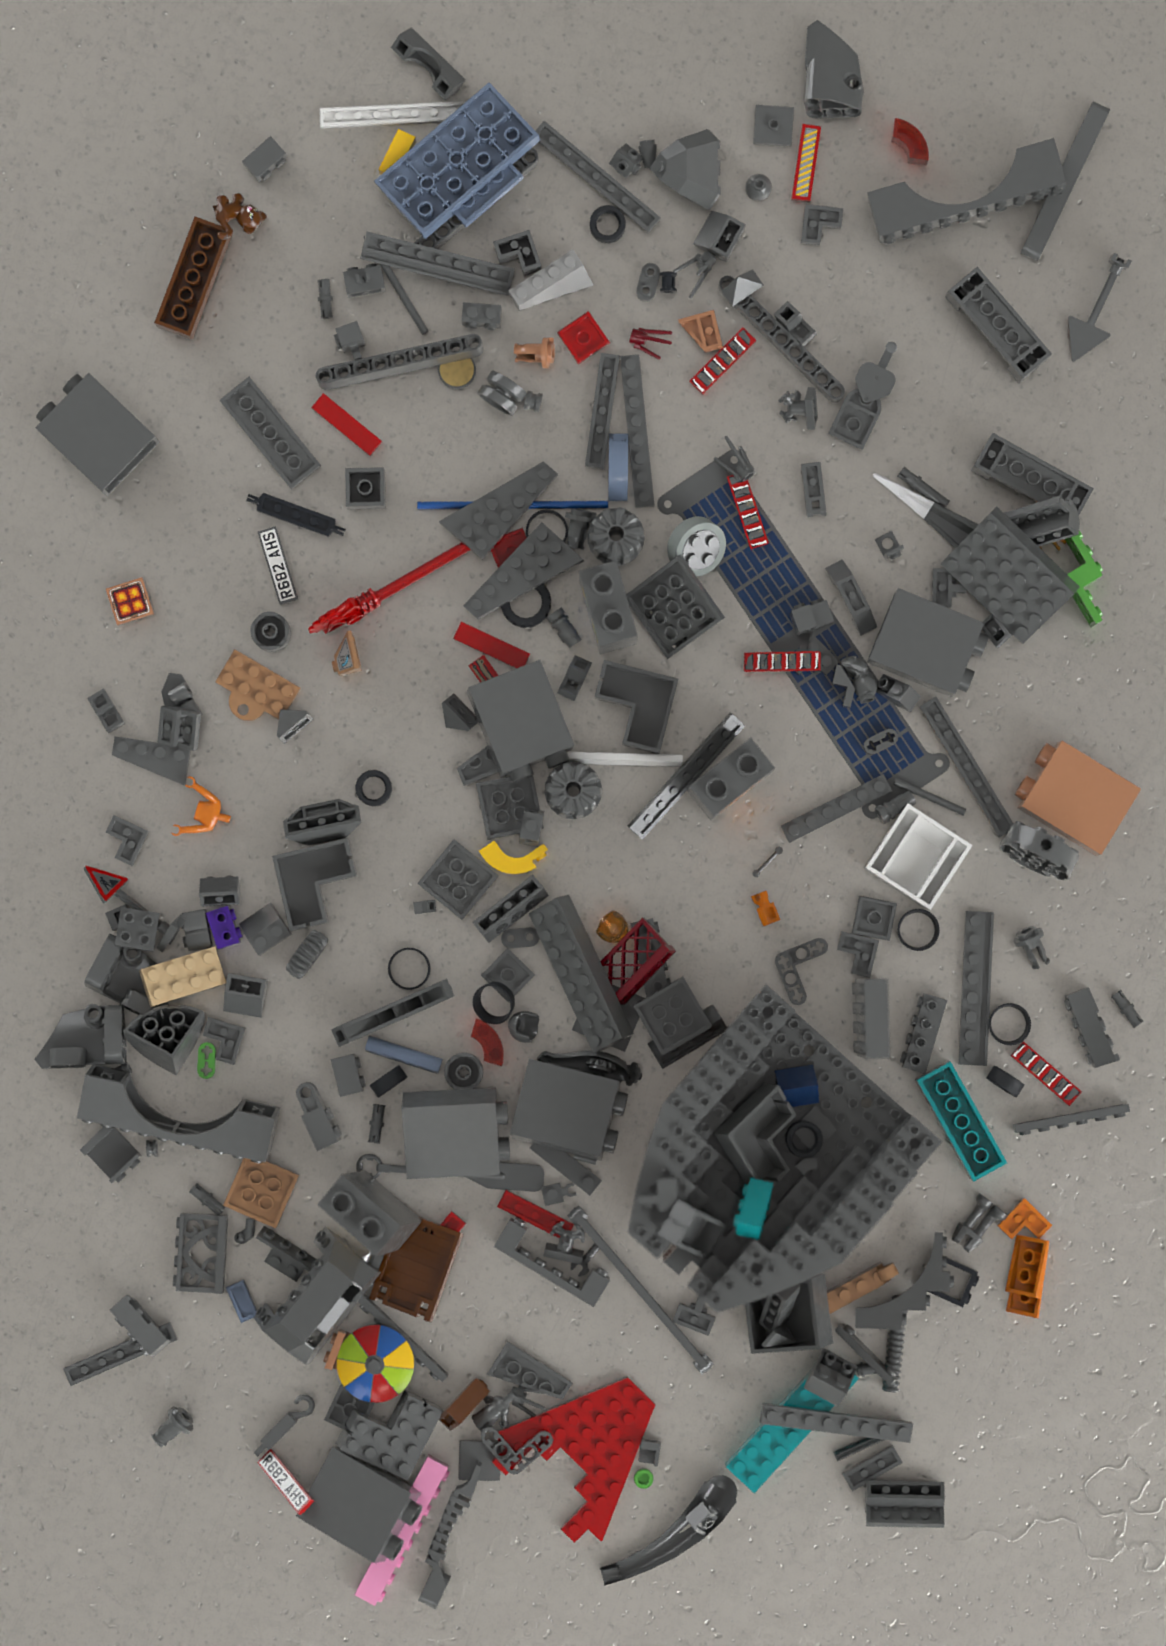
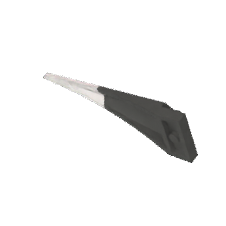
M877 473L873 474L874 478L912 508L954 548L979 525Z

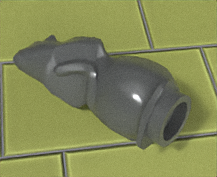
M857 656L846 657L840 664L854 678V692L858 696L856 701H860L861 704L874 701L877 684L866 662L863 659L856 658Z

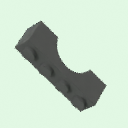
M412 27L399 34L391 46L404 61H413L422 65L432 77V88L445 100L456 94L466 80Z

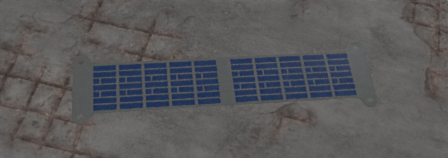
M732 450L718 458L734 471H737L736 466L740 462L739 460L735 464L731 462V457L735 456ZM716 461L711 462L658 499L657 506L663 514H677L683 521L696 516L705 517L721 528L726 538V549L723 558L715 568L772 652H796L814 635L840 662L849 656H857L856 658L864 660L832 611L833 624L798 636L796 635L789 615L792 608H794L793 606L804 603L805 606L811 605L810 602L820 598L822 601L825 600L755 497L754 500L769 544L750 550L727 481V476L732 474ZM669 500L672 503L670 508L664 506L665 501ZM867 664V667H868L869 670L871 671V673H872V675H873V677H874V679H875V681H876V684H877L879 680L877 679V677L875 676V674L873 673V671L871 670V668H870L869 665ZM841 665L846 675L850 679L851 683L854 684V678L851 677L849 673L846 671V668ZM835 667L827 675L822 671H803L800 675L795 671L786 672L861 785L882 774L887 779L892 792L862 806V811L866 817L872 819L878 817L875 811L871 812L869 810L871 804H874L876 807L879 805L883 806L884 802L888 803L898 795L907 792V790L893 785L896 778L922 788L948 770L950 765L948 757L943 753L931 754L927 752L896 705L877 692L875 700L865 704L856 701L858 696L854 692L851 707L845 708L842 707L846 688L831 685ZM886 729H893L897 732L898 741L893 746L874 755H869L864 751L863 744L868 738ZM887 732L886 737L881 740L882 742L889 740L890 743H892V738H894V735H890ZM869 741L867 749L876 751L875 747L880 744L879 741L875 743ZM937 760H942L943 765L941 767L936 766L935 762Z

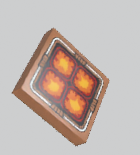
M142 577L106 588L118 626L154 614Z

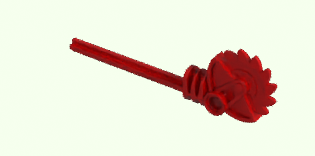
M461 542L378 591H373L369 588L366 593L362 592L361 596L357 595L355 598H348L337 608L329 610L320 616L318 620L314 621L312 626L308 628L309 633H318L323 630L327 634L345 623L352 625L358 622L364 615L380 607L381 602L467 553L470 549Z

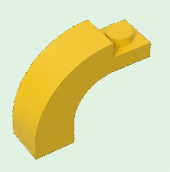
M495 840L479 850L490 866L507 874H524L534 870L537 867L533 861L536 859L539 862L547 856L545 852L548 851L546 846L542 844L524 857L513 858L503 853Z

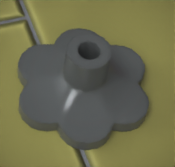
M636 1062L627 1065L630 1072V1080H624L627 1086L637 1083L642 1078L641 1069Z

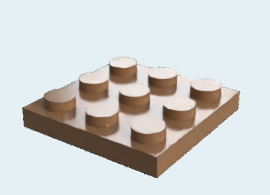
M243 1158L223 1206L273 1228H277L299 1174L267 1160L265 1163H254L251 1159Z

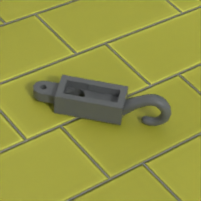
M300 1395L294 1400V1404H298L301 1400H306L309 1408L301 1412L289 1411L260 1441L262 1444L254 1452L257 1457L266 1448L270 1450L292 1428L299 1418L312 1414L315 1408L312 1397Z

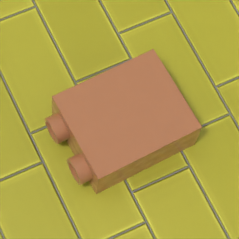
M1064 741L1058 742L1055 747L1046 743L1035 759V763L1042 767L1035 780L1026 775L1014 794L1022 799L1018 809L1093 855H1102L1141 791V788Z

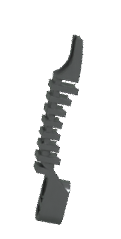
M477 1461L471 1478L466 1483L457 1485L455 1492L452 1491L436 1530V1536H434L428 1550L425 1562L432 1565L433 1570L418 1601L434 1609L437 1608L451 1578L450 1575L444 1572L440 1559L444 1560L447 1551L445 1549L454 1523L456 1524L459 1515H462L464 1508H469L471 1497L481 1471L482 1462Z

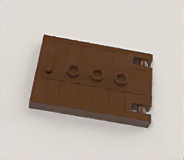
M419 1217L422 1222L400 1249L384 1255L379 1269L381 1273L375 1280L369 1299L378 1301V1299L383 1300L382 1304L414 1317L424 1316L423 1320L432 1322L464 1233ZM383 1287L387 1288L386 1293L381 1292ZM424 1303L429 1304L427 1309L423 1308Z

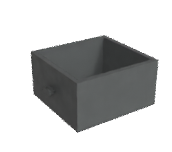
M819 1274L799 1284L801 1287L789 1320L785 1323L789 1327L796 1343L771 1347L762 1346L763 1342L771 1334L759 1323L767 1297L745 1304L751 1354L815 1350L833 1344L825 1274Z

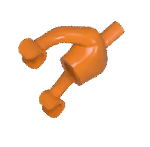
M187 777L193 780V785L185 786L193 788L209 800H199L194 820L199 821L203 825L181 827L175 824L173 826L179 828V833L171 832V834L179 836L182 833L212 831L218 820L230 823L231 816L220 813L221 801L210 791L197 784L194 777Z

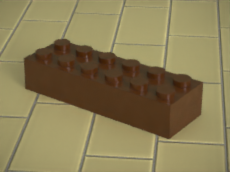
M194 216L154 322L158 328L193 340L231 238L225 240L218 239L217 233L225 232L220 225Z

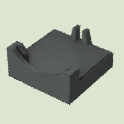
M341 1383L324 1420L339 1428H345L352 1433L345 1425L352 1410L355 1409L369 1416L375 1403L356 1398Z

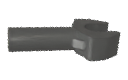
M595 1243L582 1258L581 1265L583 1269L578 1274L579 1277L589 1272L588 1262L600 1249ZM571 1263V1270H573L578 1264Z

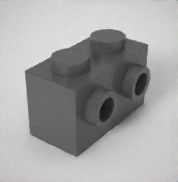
M270 136L242 162L247 170L260 182L262 179L263 181L268 179L273 169L276 167L280 168L286 162L287 155Z
M463 302L462 325L471 329L485 327L487 330H496V328L501 327L502 307L501 305Z
M354 1053L331 1059L340 1097L364 1091L363 1087H366L364 1076L359 1074L358 1068H361L359 1056L355 1057Z

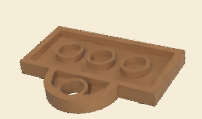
M235 649L215 681L231 691L229 707L236 717L244 721L256 720L264 712L279 719L280 710H288L301 689ZM245 704L248 706L249 711L246 715L239 714L238 708L240 705Z

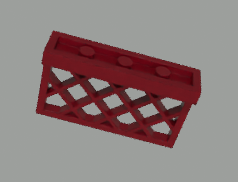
M643 917L600 961L602 966H609L608 979L611 985L612 980H621L620 989L615 992L620 1005H625L676 952ZM643 924L647 928V937H639V928ZM629 939H634V950H626V942ZM639 939H647V950H638ZM651 939H657L661 943V946L656 951H651ZM615 953H621V964H613ZM626 953H634V964H625ZM638 953H647L644 964H638ZM613 966H621V977H612ZM625 966H634L633 975L630 978H625Z

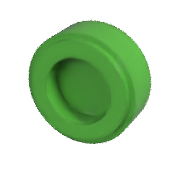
M646 1468L639 1469L634 1475V1482L639 1488L646 1489L653 1483V1474Z

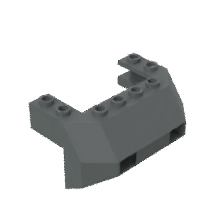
M326 1226L317 1233L314 1240L316 1246L323 1253L322 1257L318 1258L314 1262L311 1271L303 1276L300 1285L290 1293L286 1303L281 1305L276 1313L265 1303L263 1307L256 1311L254 1317L265 1334L305 1365L311 1363L381 1273L377 1268L354 1253L340 1236Z

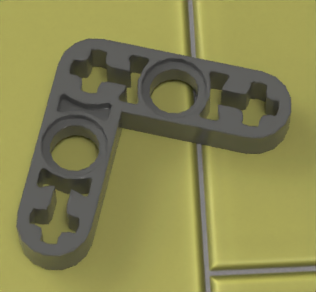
M816 938L783 951L775 957L777 970L791 1003L801 1005L807 998L795 965L826 953L828 950L826 940ZM817 941L824 943L822 952L814 950L812 951L814 955L810 956V950L806 945L810 944V948L816 946ZM799 948H804L807 951V956L804 959H799L796 956V951ZM782 955L784 958H789V961L786 962L788 968L790 966L793 967V970H788L783 974L781 969H785L784 965L778 963ZM788 973L795 974V983L788 984L785 981ZM799 983L800 988L796 989L798 993L803 994L800 1002L793 1000V996H795L794 990L789 991L788 987H794Z
M486 1426L481 1431L483 1443L510 1474L520 1473L553 1443L551 1433L542 1430L515 1452L494 1427ZM486 1431H493V1438L496 1441L498 1440V1438L501 1439V1441L497 1442L493 1448L490 1446L493 1444L492 1440L490 1438H488L487 1440L485 1439ZM541 1435H543L544 1437L549 1436V1438L547 1439L548 1444H545L543 1442L539 1445V1448H541L540 1451H538L537 1447L534 1444H532L533 1441H535L536 1444H538L541 1441ZM499 1445H505L508 1449L507 1453L503 1456L498 1455L496 1452ZM527 1447H532L535 1450V1454L531 1458L524 1455V1450ZM518 1454H521V1457L527 1461L525 1464L522 1461L519 1462L517 1470L515 1468L510 1469V1462L512 1460L517 1462L520 1459L517 1456Z

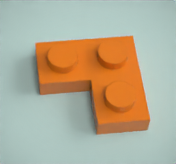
M1023 1198L1009 1212L1008 1217L997 1226L1010 1239H1013L1024 1226L1040 1239L1052 1224Z

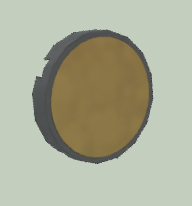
M472 358L438 365V374L445 386L462 389L473 382L476 366Z

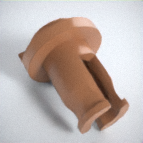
M543 338L542 343H526L523 345L515 343L514 354H517L515 362H542L543 368H549L550 363H554L555 360L554 338Z

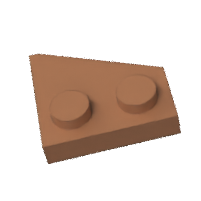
M714 310L678 319L680 325L705 353L723 348Z

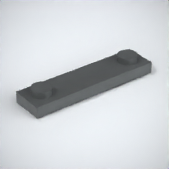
M532 1144L530 1147L532 1151L589 1196L602 1181L564 1151L537 1144Z
M841 1324L835 1329V1332L888 1385L895 1384L899 1379L896 1376V1371L890 1366L887 1367L854 1334L855 1331L851 1326Z

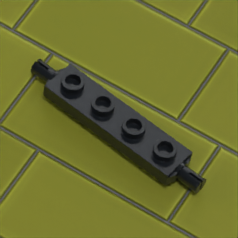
M263 493L260 497L248 494L249 498L246 499L247 502L257 505V512L326 537H330L332 533L342 536L345 534L346 528L336 526L335 518Z

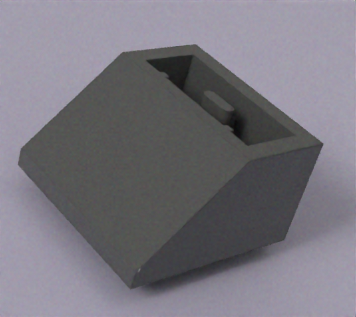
M711 210L693 245L727 262L743 234L746 224L729 215Z
M228 973L223 1011L262 1018L268 980Z
M823 1348L807 1378L804 1389L838 1407L848 1393L858 1366Z

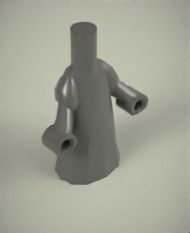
M512 1390L505 1397L486 1396L483 1399L489 1405L472 1415V1420L480 1431L486 1426H493L500 1417V1427L507 1428L509 1426L507 1421L509 1403L517 1397L515 1391Z

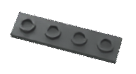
M265 1226L256 1236V1239L272 1248L264 1262L295 1282L298 1281L304 1269L310 1272L314 1262L317 1260L305 1250L300 1249Z

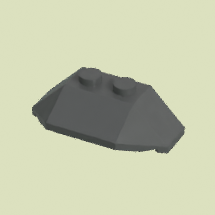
M341 799L301 806L288 819L286 818L283 821L285 837L288 840L307 846L343 839L361 824V817L358 805H353Z

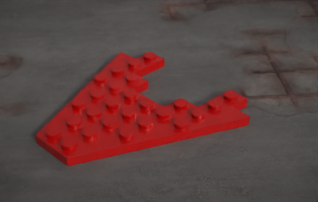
M625 1377L498 1431L516 1452L538 1432L546 1430L551 1433L553 1443L541 1456L548 1461L561 1448L587 1473L574 1486V1489L587 1501L560 1528L574 1543L587 1530L591 1531L600 1541L604 1539L651 1418L655 1403L628 1377ZM541 1435V1441L538 1444H536V1442L533 1441L532 1444H534L537 1447L538 1451H540L541 1448H539V1445L543 1442L545 1444H548L547 1439L549 1438V1436L544 1437L543 1435ZM503 1445L505 1448L498 1455L503 1456L507 1453L508 1449L505 1445ZM532 1447L525 1448V1456L529 1453ZM521 1454L517 1455L520 1458L517 1462L513 1460L510 1462V1469L514 1468L523 1459ZM496 1457L492 1460V1463L504 1475L509 1473Z

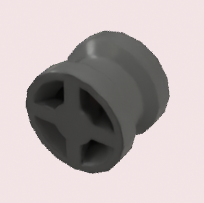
M527 391L524 409H533L539 413L543 394H533L532 391Z

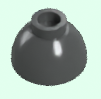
M763 174L752 175L745 185L747 195L756 201L766 199L772 190L769 178Z

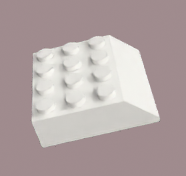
M907 803L864 869L925 909L931 910L973 845Z

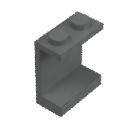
M103 1127L80 1149L84 1155H88L110 1178L109 1181L111 1183L115 1181L119 1183L126 1176L124 1172L129 1167L134 1169L141 1162L139 1158L142 1156L115 1127Z

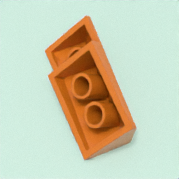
M1022 1235L1016 1236L1005 1289L1006 1292H1010L1006 1312L1039 1319L1050 1241Z

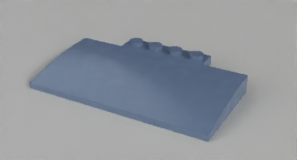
M489 82L375 179L374 183L424 239L429 237L453 215L467 228L524 179L523 175L513 164L536 145L540 138L537 132Z

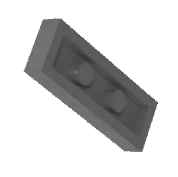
M891 1445L842 1474L853 1492L865 1485L867 1480H874L903 1462L894 1446Z

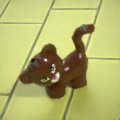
M240 193L234 194L232 196L233 201L230 203L225 195L218 196L216 198L218 205L213 206L216 221L220 223L225 231L218 232L217 237L223 240L232 237L233 229L228 224L230 220L235 219L245 233L252 234L267 218V215L251 204L241 206L244 202V197Z

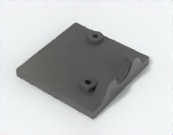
M681 554L626 594L630 607L667 659L688 646L725 618Z

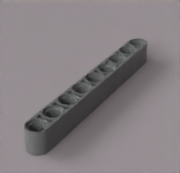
M1094 101L1092 102L1062 165L1066 179L1065 190H1062L1063 193L1056 196L1048 194L1022 248V254L1036 261L1039 260L1110 112L1109 108Z
M531 148L513 164L514 167L520 168V173L523 177L537 166V151ZM531 154L535 159L532 162H527L525 157ZM453 215L429 237L424 239L421 236L414 243L423 245L426 240H431L433 242L431 248L439 249L465 226L461 222L454 223L452 219L455 215ZM446 228L448 233L441 236L438 234V230Z
M728 275L722 277L719 281V292L722 294L721 291L724 289L722 284L724 282L731 283L735 279ZM749 295L744 303H738L734 306L829 401L836 403L842 400L845 394L844 386L754 297ZM753 308L757 309L760 313L756 317L751 316L749 313ZM770 322L773 328L766 330L763 327V323ZM779 335H783L786 337L787 341L785 343H779L776 340V337ZM796 348L800 351V355L793 357L790 354V350ZM805 362H811L814 368L812 370H806L803 364ZM824 375L827 378V382L824 384L819 383L817 377ZM837 388L840 390L841 395L834 397L831 394V390Z
M469 334L322 367L317 370L316 379L322 389L330 390L477 357L483 353L484 346L479 335ZM473 343H478V344H479V345H478L477 347H475V348H471V347H470V345L473 344ZM454 347L460 348L457 352L451 351ZM434 352H441L439 356H433ZM418 355L423 356L420 360H414ZM397 360H404L402 364H395ZM379 364H386L385 367L381 369L377 368ZM361 368H367L363 373L358 372ZM348 372V375L345 377H340L341 373ZM324 376H329L327 381H321Z

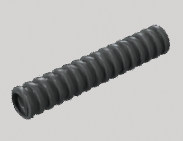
M899 1295L892 1296V1299L898 1297ZM904 1325L902 1330L889 1329V1338L887 1339L889 1344L886 1345L888 1350H886L887 1356L885 1359L887 1362H885V1365L892 1367L896 1371L898 1380L901 1378L899 1376L901 1370L899 1369L902 1367L900 1362L903 1360L901 1358L903 1352L901 1351L904 1349V1346H902V1343H904L903 1337H905L903 1332L906 1331ZM883 1380L884 1386L882 1390L897 1393L899 1392L898 1386L900 1383L897 1380L895 1384L888 1385Z

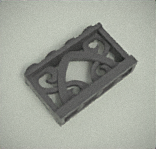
M181 1213L180 1217H177L176 1220L179 1236L175 1238V1248H178V1256L174 1257V1267H177V1275L173 1276V1287H176V1291L224 1293L228 1215ZM195 1220L200 1224L202 1231L198 1233V1229L193 1226L194 1230L190 1233L187 1231L186 1225L189 1221ZM203 1220H218V1225L205 1229ZM207 1235H209V1239L212 1237L216 1238L214 1245L208 1242ZM185 1236H186V1237L189 1238L190 1240H189V1241L187 1242V1244L184 1246V1244H185ZM203 1238L205 1245L210 1250L217 1252V1255L208 1258L200 1268L190 1256L189 1251ZM184 1260H185L186 1263L188 1264V1266L185 1267V1268H183V1261H184ZM208 1263L215 1265L214 1270H210L208 1267L207 1272L205 1271ZM186 1272L190 1273V1279L194 1278L196 1274L199 1277L196 1283L188 1285L184 1282V1274ZM202 1278L215 1283V1287H202L199 1284Z

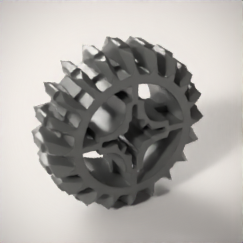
M317 930L311 931L286 966L289 974L298 979L303 978L328 943V938Z

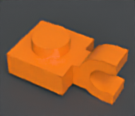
M767 891L751 896L753 902L759 905V908L756 910L763 927L780 920L774 902L770 903L768 900Z

